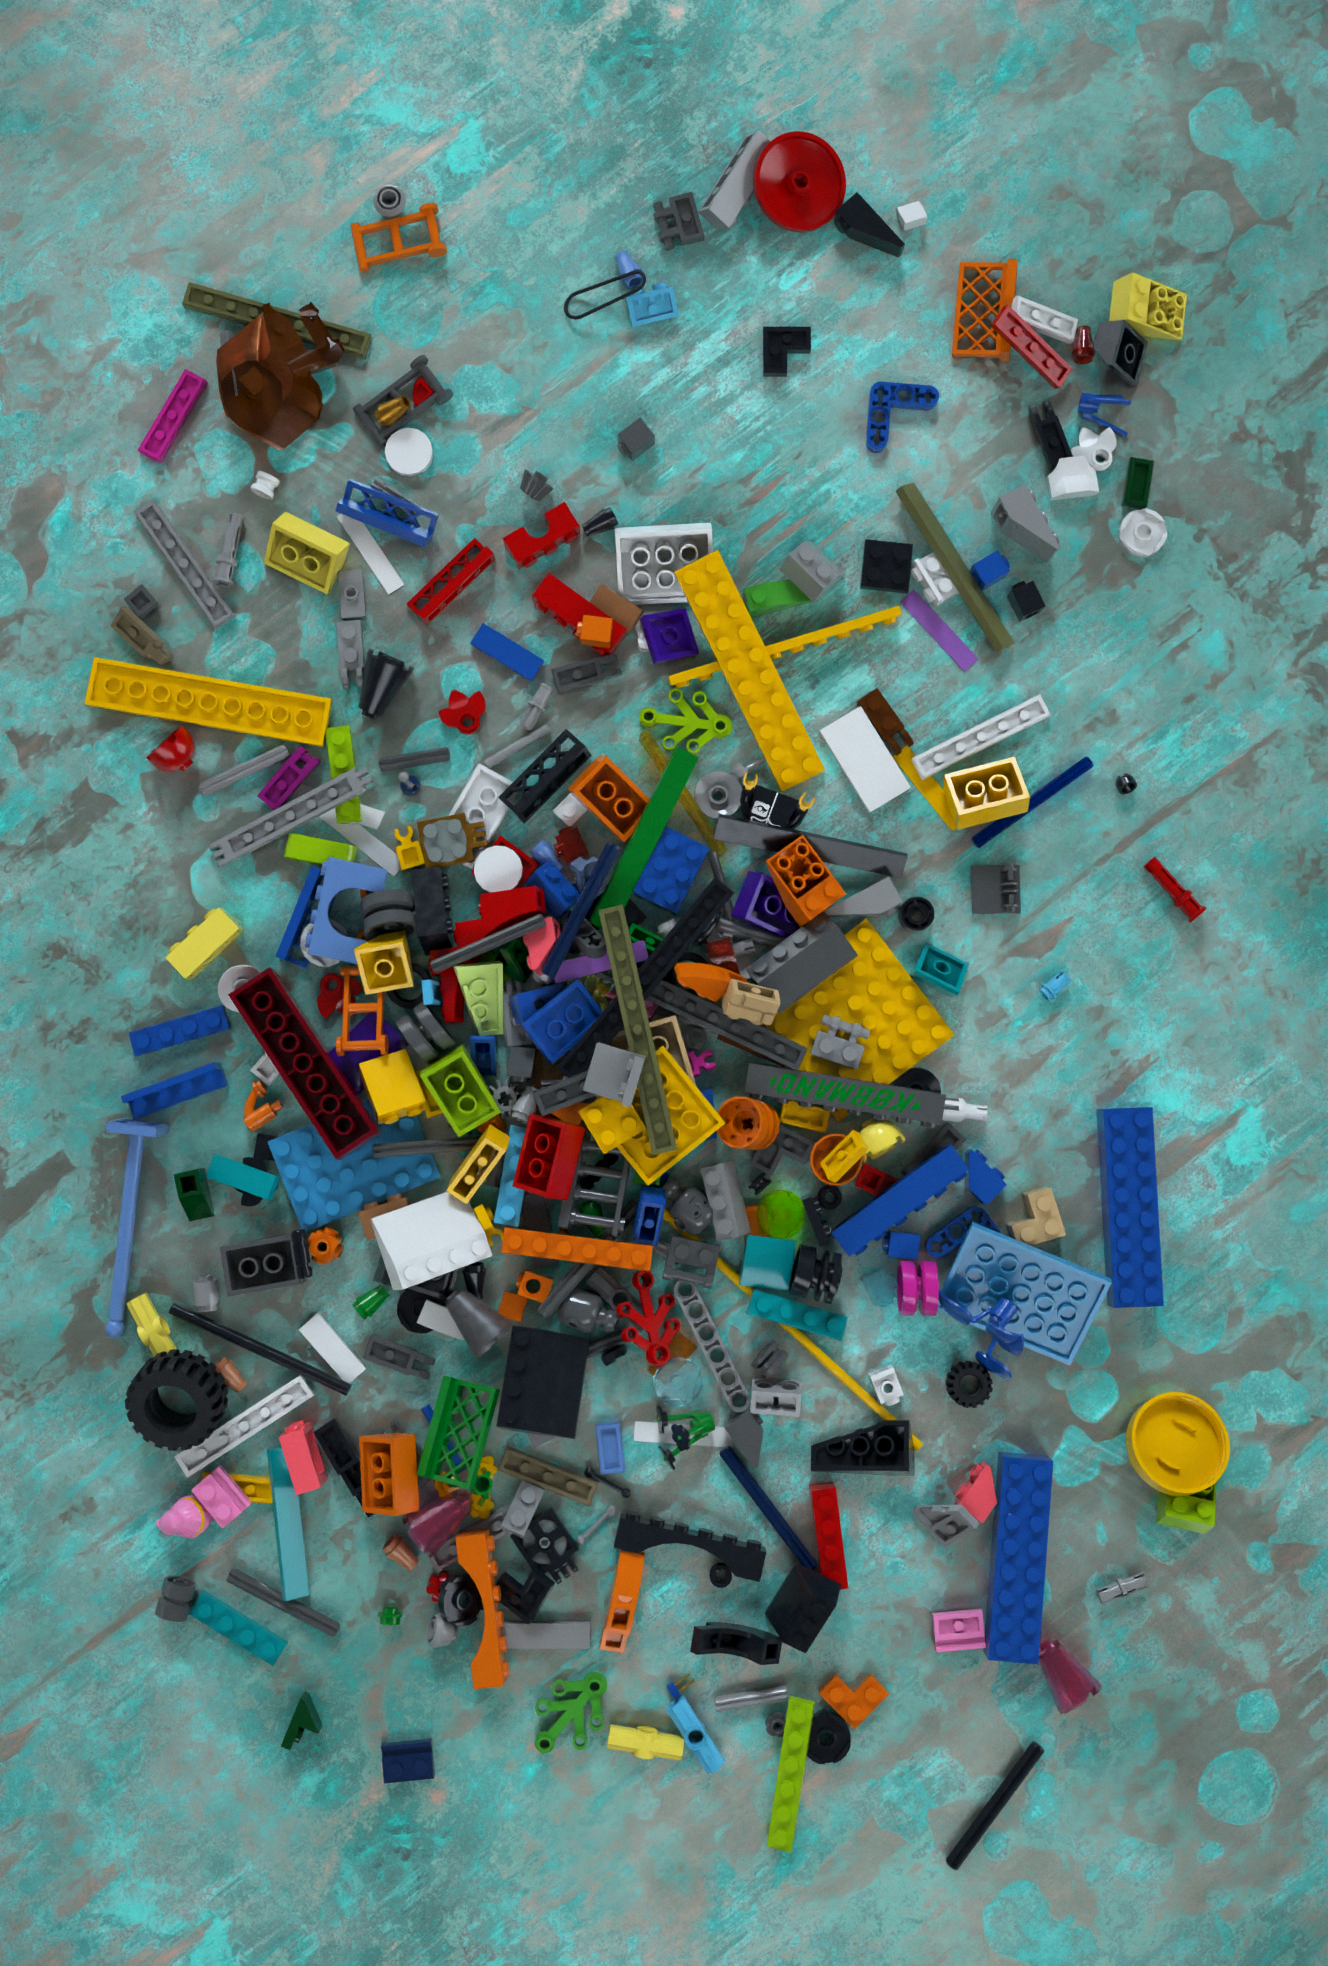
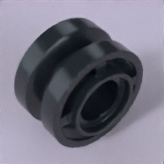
M912 897L906 900L899 908V923L909 932H921L933 922L934 908L927 899ZM916 908L921 911L922 919L920 921H915L911 918V909Z

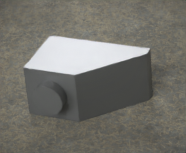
M748 1408L726 1422L724 1427L750 1465L755 1469L759 1463L763 1438L761 1424L764 1421L759 1414L750 1413Z

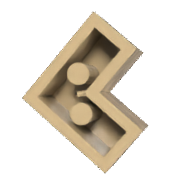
M1042 1187L1022 1193L1029 1217L1006 1224L1011 1238L1030 1246L1066 1235L1051 1187Z

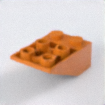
M801 835L765 861L785 907L800 927L846 895L804 835Z

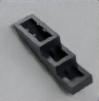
M334 1418L313 1433L336 1473L341 1475L352 1496H356L362 1506L360 1453ZM366 1513L368 1518L375 1515L374 1513Z

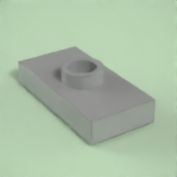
M363 570L338 571L342 620L366 618Z

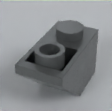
M511 1047L506 1075L511 1076L512 1081L528 1083L529 1078H534L537 1049Z

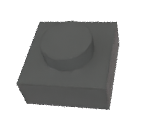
M142 584L123 599L140 619L144 618L159 605Z

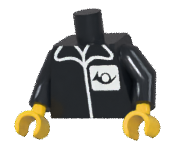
M747 772L744 773V786L742 787L740 806L744 819L795 829L802 823L808 809L813 806L816 800L814 797L811 803L805 802L804 796L807 792L803 793L799 800L757 785V774L754 781H748L746 779Z

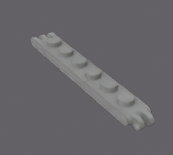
M357 768L351 769L211 843L208 846L210 851L220 848V850L212 854L214 859L224 856L222 860L216 863L218 868L234 862L366 792V786L373 783L372 777L361 779L369 774L368 769L364 768L359 771Z

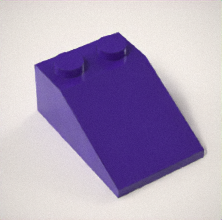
M748 871L731 916L786 939L801 927L785 907L773 878L761 872Z

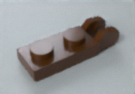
M878 688L857 701L858 706L862 707L883 742L886 741L895 755L902 753L900 746L892 738L895 734L898 733L908 747L914 744L911 736L904 729L905 726Z

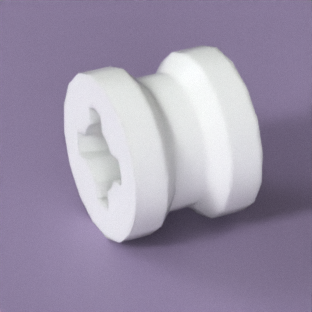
M257 471V480L251 485L250 490L265 499L272 500L274 488L278 487L280 481L266 472Z

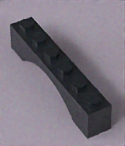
M633 1511L620 1514L614 1540V1548L634 1553H640L648 1548L662 1544L679 1543L692 1545L718 1557L736 1577L760 1582L766 1557V1548L759 1541L748 1539L747 1542L737 1540L738 1537L731 1534H723V1537L713 1535L714 1532L712 1530L699 1528V1531L689 1529V1525L675 1522V1525L666 1524L664 1519L658 1517H651L649 1520L641 1518V1514Z

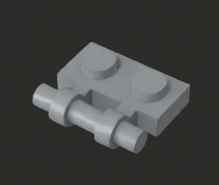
M823 1015L821 1024L829 1026L827 1033L817 1031L810 1054L857 1070L865 1046L857 1044L856 1041L858 1036L868 1039L870 1030L862 1028L861 1024L855 1022L851 1024L840 1020L841 1017L835 1015L833 1017ZM837 1029L850 1033L849 1039L845 1040L836 1037Z

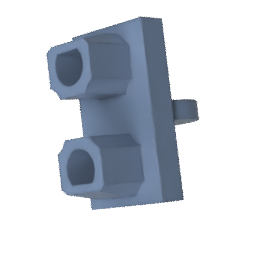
M594 856L589 860L579 857L570 864L571 871L576 873L572 885L575 887V890H578L579 894H581L598 861ZM604 880L596 897L606 890V880Z

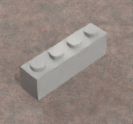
M759 130L746 134L698 211L718 231L732 228L738 220V213L750 201L749 196L754 190L753 171L756 161L762 150L771 142Z

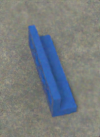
M352 479L347 481L344 498L337 502L335 510L338 513L423 547L432 541L439 516L438 513ZM352 489L361 490L365 500L358 502L351 499ZM376 497L383 499L387 509L382 511L376 509L372 499ZM398 506L405 508L409 517L404 520L398 518L394 508ZM423 515L431 518L429 528L421 527L416 517Z
M311 866L276 954V957L306 969L310 963L306 957L302 962L291 958L294 948L300 946V942L297 943L299 936L301 937L303 926L310 923V919H306L308 914L311 917V906L314 902L318 901L315 899L316 891L324 876L320 875L321 869ZM336 896L332 899V901H331V903H330L329 913H330V910H331V908H332V905H333V903H334V900H335Z
M213 1062L123 1095L121 1099L123 1103H129L133 1118L137 1120L229 1085L221 1063Z

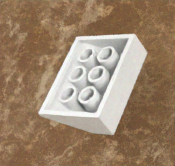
M711 523L615 528L618 594L635 605L688 602L674 572L713 552Z
M448 1192L370 1219L393 1290L406 1289L493 1256L485 1231L470 1203L465 1204Z

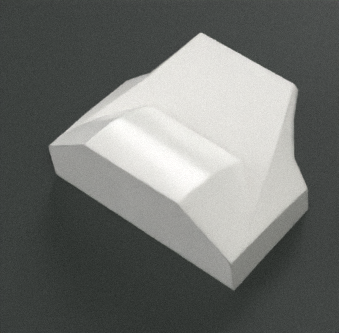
M1085 455L1060 458L1054 471L1047 476L1050 501L1092 496L1099 493L1096 471L1090 466Z

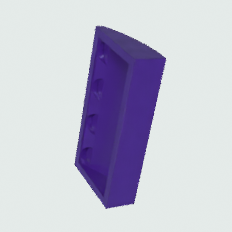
M369 1012L350 1031L349 1041L376 1040L377 1012ZM384 1018L383 1035L388 1036V1054L405 1049L409 1045L405 1038ZM336 1046L330 1051L358 1095L364 1090L359 1076V1063L384 1056L380 1050L345 1051L344 1056H337Z

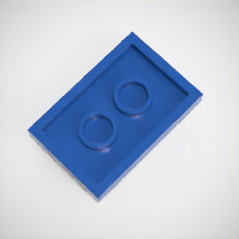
M575 979L520 1026L549 1064H553L577 1044L603 1011L580 980Z

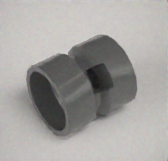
M179 1576L165 1577L161 1589L163 1597L158 1599L155 1615L168 1621H186L191 1607L188 1601L192 1600L196 1583Z

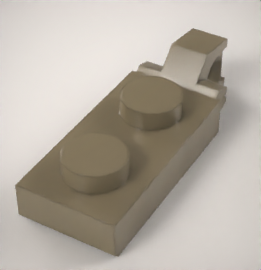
M127 606L121 607L111 627L144 658L155 659L160 665L168 663L173 654L163 646L164 642Z

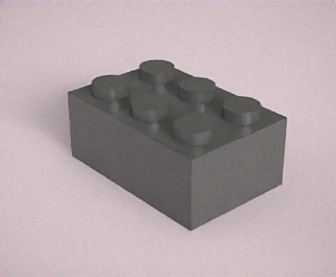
M291 1234L220 1247L227 1297L306 1282V1278L299 1279L297 1275L299 1265H296L293 1250L295 1241L292 1242Z

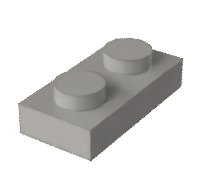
M522 1480L501 1528L524 1538L545 1490Z

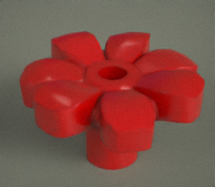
M445 1570L440 1571L439 1577L432 1574L429 1578L431 1584L426 1588L428 1594H434L432 1601L438 1603L441 1583L449 1579L447 1578L448 1572Z

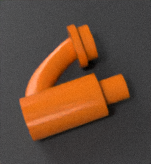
M261 1080L252 1082L253 1089L244 1106L243 1120L251 1132L278 1116L277 1112L284 1108L281 1101L277 1100L272 1104L267 1102L254 1110L258 1096L263 1098L265 1093L268 1092Z

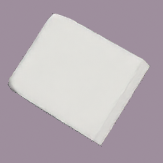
M919 201L896 208L903 231L926 225L928 217Z

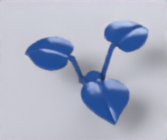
M939 1290L938 1299L942 1308L949 1316L960 1323L969 1325L970 1322L975 1323L988 1314L990 1315L989 1321L991 1324L987 1325L986 1330L993 1340L986 1354L977 1351L975 1357L978 1363L987 1371L1009 1381L1012 1378L1011 1372L1003 1363L992 1358V1351L998 1342L1004 1350L1015 1356H1019L1022 1353L1024 1335L1011 1333L1003 1329L1018 1311L1017 1307L1009 1300L1001 1298L994 1308L989 1306L986 1311L974 1317L964 1307L944 1296Z

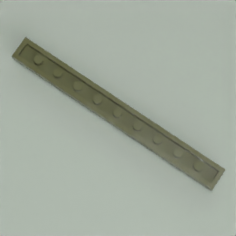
M618 905L598 911L629 1051L645 1056L637 1087L652 1155L677 1150V1144L624 906Z

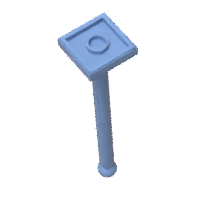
M125 1118L106 1123V1132L129 1134L109 1310L110 1320L105 1325V1332L110 1338H119L125 1332V1324L122 1320L124 1319L144 1137H158L167 1134L169 1131L168 1123Z

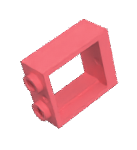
M304 1420L293 1422L284 1428L285 1432L279 1436V1440L295 1493L299 1495L321 1488L329 1477L318 1440L313 1433L312 1421L304 1423Z

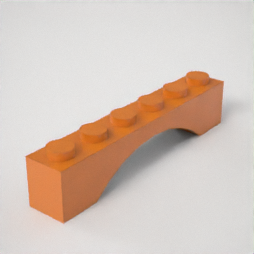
M505 1227L501 1253L650 1271L653 1246Z
M489 1528L460 1531L455 1537L458 1563L469 1573L475 1582L484 1608L485 1626L479 1650L471 1662L473 1689L502 1687L507 1677H510L509 1661H505L504 1652H507L506 1636H502L501 1627L504 1626L503 1611H499L498 1601H501L500 1586H496L495 1576H498V1564L496 1560L493 1561L492 1551L495 1550L494 1536H490Z

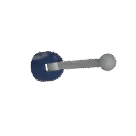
M401 772L399 779L401 781L400 788L403 793L409 796L417 794L420 790L418 779L408 775L406 772Z

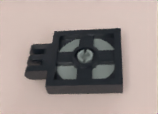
M552 1506L531 1520L524 1538L515 1534L510 1535L531 1569L537 1568L544 1574L549 1571L557 1584L562 1582L558 1574L559 1571H561L566 1579L571 1576L566 1568L568 1565L574 1573L579 1570L570 1556L579 1550V1546Z

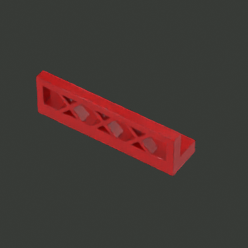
M474 538L406 603L407 606L428 625L495 561L494 553ZM476 546L481 552L472 561H468V553ZM454 566H465L454 578H451V569ZM438 582H448L440 592L434 594V586ZM420 599H430L421 610L415 606Z

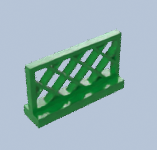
M443 1376L416 1475L470 1490L474 1489L497 1404L499 1389ZM464 1386H466L471 1396L462 1401L461 1395ZM485 1392H490L488 1403L482 1407L478 1397ZM474 1401L478 1411L469 1417L465 1407ZM461 1411L464 1421L455 1426L456 1414ZM481 1417L483 1421L482 1427L476 1432L472 1422ZM467 1426L471 1436L462 1442L458 1432ZM454 1436L458 1446L449 1452L447 1448L449 1439ZM474 1441L476 1446L475 1453L469 1457L465 1447ZM460 1451L464 1461L455 1466L452 1456ZM447 1461L451 1471L444 1476H440L442 1465ZM466 1466L469 1471L467 1483L462 1482L458 1473Z

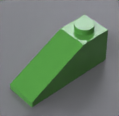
M790 579L766 582L744 588L743 590L744 604L751 618L812 602Z

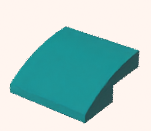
M746 1235L739 1285L788 1291L796 1241Z

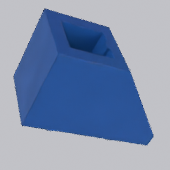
M968 1149L965 1152V1163L969 1167V1170L966 1171L968 1175L965 1177V1188L982 1205L987 1206L1007 1186L1003 1181L1005 1176L996 1167L991 1169L985 1163L988 1159L979 1150L974 1152L972 1149Z

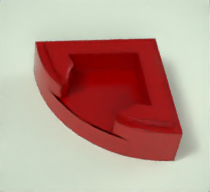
M422 376L416 380L413 388L412 397L415 407L435 393Z

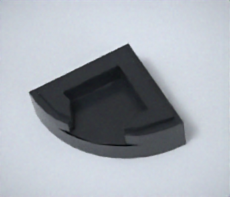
M621 1345L603 1354L601 1359L604 1365L608 1366L614 1363L617 1358L626 1354L627 1349L624 1345Z

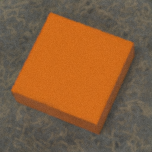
M504 1291L498 1312L506 1318L521 1322L528 1298Z

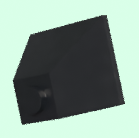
M1125 320L1100 322L1094 338V347L1115 373L1131 387H1136L1148 342Z

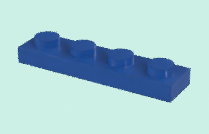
M221 1005L129 1032L128 1034L134 1055L138 1057L231 1029L225 1006Z

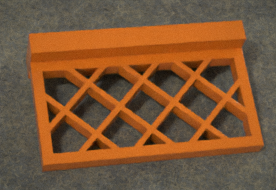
M1008 259V263L960 262L952 357L1000 358V361L1010 362L1011 346L998 333L996 337L993 334L995 330L993 328L990 330L982 321L990 314L996 317L998 313L995 310L998 307L999 312L1003 306L1009 305L1012 307L1016 290L1018 259ZM964 270H975L979 276L969 283L964 278ZM992 270H1002V277L995 283L986 276ZM983 279L990 288L980 295L974 286ZM970 290L977 299L967 306L963 302L962 296ZM992 291H995L1000 297V300L994 306H991L984 299ZM982 302L988 311L978 318L972 309ZM968 313L975 322L965 329L961 325L960 319ZM980 325L986 334L976 341L970 332ZM966 336L973 345L967 350L958 349V342ZM988 337H991L996 343V350H985L980 344Z

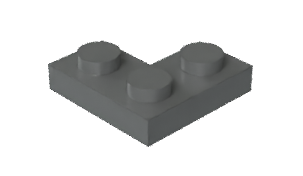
M779 1125V1133L775 1141L767 1148L756 1151L750 1165L771 1176L783 1154L805 1165L815 1142Z

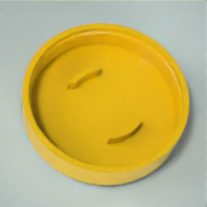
M1167 1392L1157 1395L1142 1404L1135 1411L1127 1427L1126 1448L1129 1460L1140 1478L1159 1492L1172 1496L1196 1494L1216 1483L1227 1467L1230 1456V1442L1226 1427L1216 1411L1196 1396L1182 1392Z

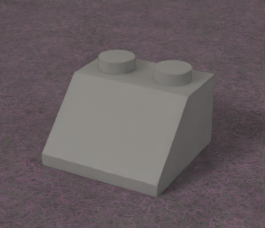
M804 541L788 555L780 568L813 603L845 576V573L812 541Z

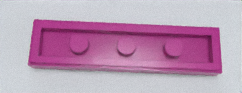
M187 369L184 370L138 448L139 453L161 464L207 386L208 382L204 378Z

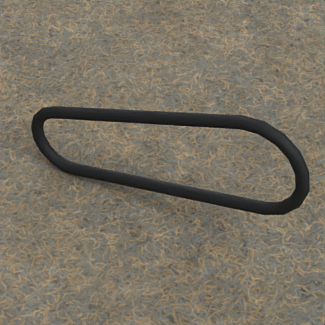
M635 270L570 294L566 299L564 312L570 319L584 318L640 291L645 286L646 276L642 271ZM634 274H640L643 278L642 284L638 288L581 315L573 316L567 310L569 301L578 294Z

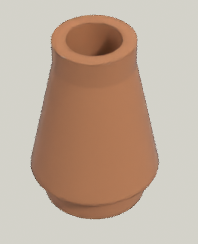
M224 1356L215 1364L217 1367L215 1371L217 1373L221 1372L224 1377L223 1384H226L236 1393L247 1384V1381L231 1359L228 1360Z
M394 1534L382 1547L387 1558L403 1566L408 1571H411L419 1562V1559L414 1555L402 1536L398 1537Z

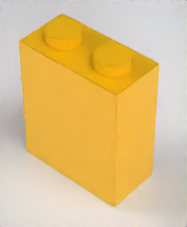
M406 1049L359 1063V1076L378 1125L382 1123L386 1125L392 1124L401 1117L407 1115L413 1117L419 1115L422 1110H425L426 1100Z

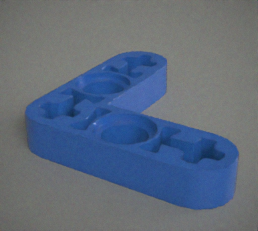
M894 382L875 383L871 387L868 403L866 447L873 453H880L886 448L891 408L932 410L939 400L938 390L930 385ZM878 390H882L883 394H885L881 405H877L878 394L876 393ZM900 391H907L911 398L903 402L899 400L897 394ZM915 392H918L917 402H913L915 398ZM926 393L930 394V398H934L931 399L930 403H927L926 399L923 398ZM873 413H883L885 420L882 423L875 422L872 419ZM876 430H880L879 440L881 442L879 445H875L873 441Z
M971 1206L929 1236L924 1246L926 1252L932 1257L940 1258L963 1242L968 1230L960 1219L963 1218L967 1222L972 1218L970 1214L972 1211L981 1213L979 1216L980 1222L973 1221L974 1223L998 1233L1001 1232L983 1208ZM959 1225L962 1228L960 1238L953 1239L950 1236L949 1230L951 1226ZM944 1232L945 1237L952 1243L949 1246L947 1242L941 1244L940 1252L931 1251L930 1249L933 1246L931 1242L933 1240L936 1242L943 1240L944 1238L940 1234Z

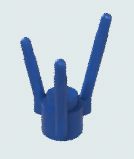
M1081 394L1078 412L1083 413L1082 419L1091 420L1105 428L1110 427L1113 432L1124 437L1128 435L1126 431L1092 415V413H1098L1100 403L1130 405L1131 400H1124L1122 395Z

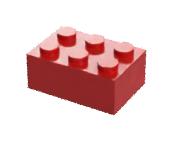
M530 1114L512 1186L549 1199L568 1201L585 1127L548 1116Z

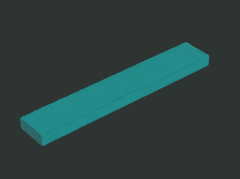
M282 1447L267 1449L282 1597L284 1601L309 1596L299 1495L295 1493Z

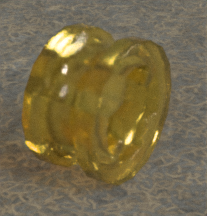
M600 978L592 992V998H598L599 1002L602 1003L612 983H604L603 979Z

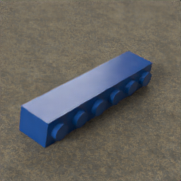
M948 1143L832 1228L831 1233L849 1257L852 1254L858 1256L868 1248L867 1243L873 1239L875 1241L882 1239L888 1233L886 1230L893 1224L897 1227L908 1219L906 1215L911 1211L918 1212L928 1204L926 1200L934 1195L937 1198L946 1192V1186L952 1181L958 1183L968 1175L966 1171L969 1170V1167L952 1144Z

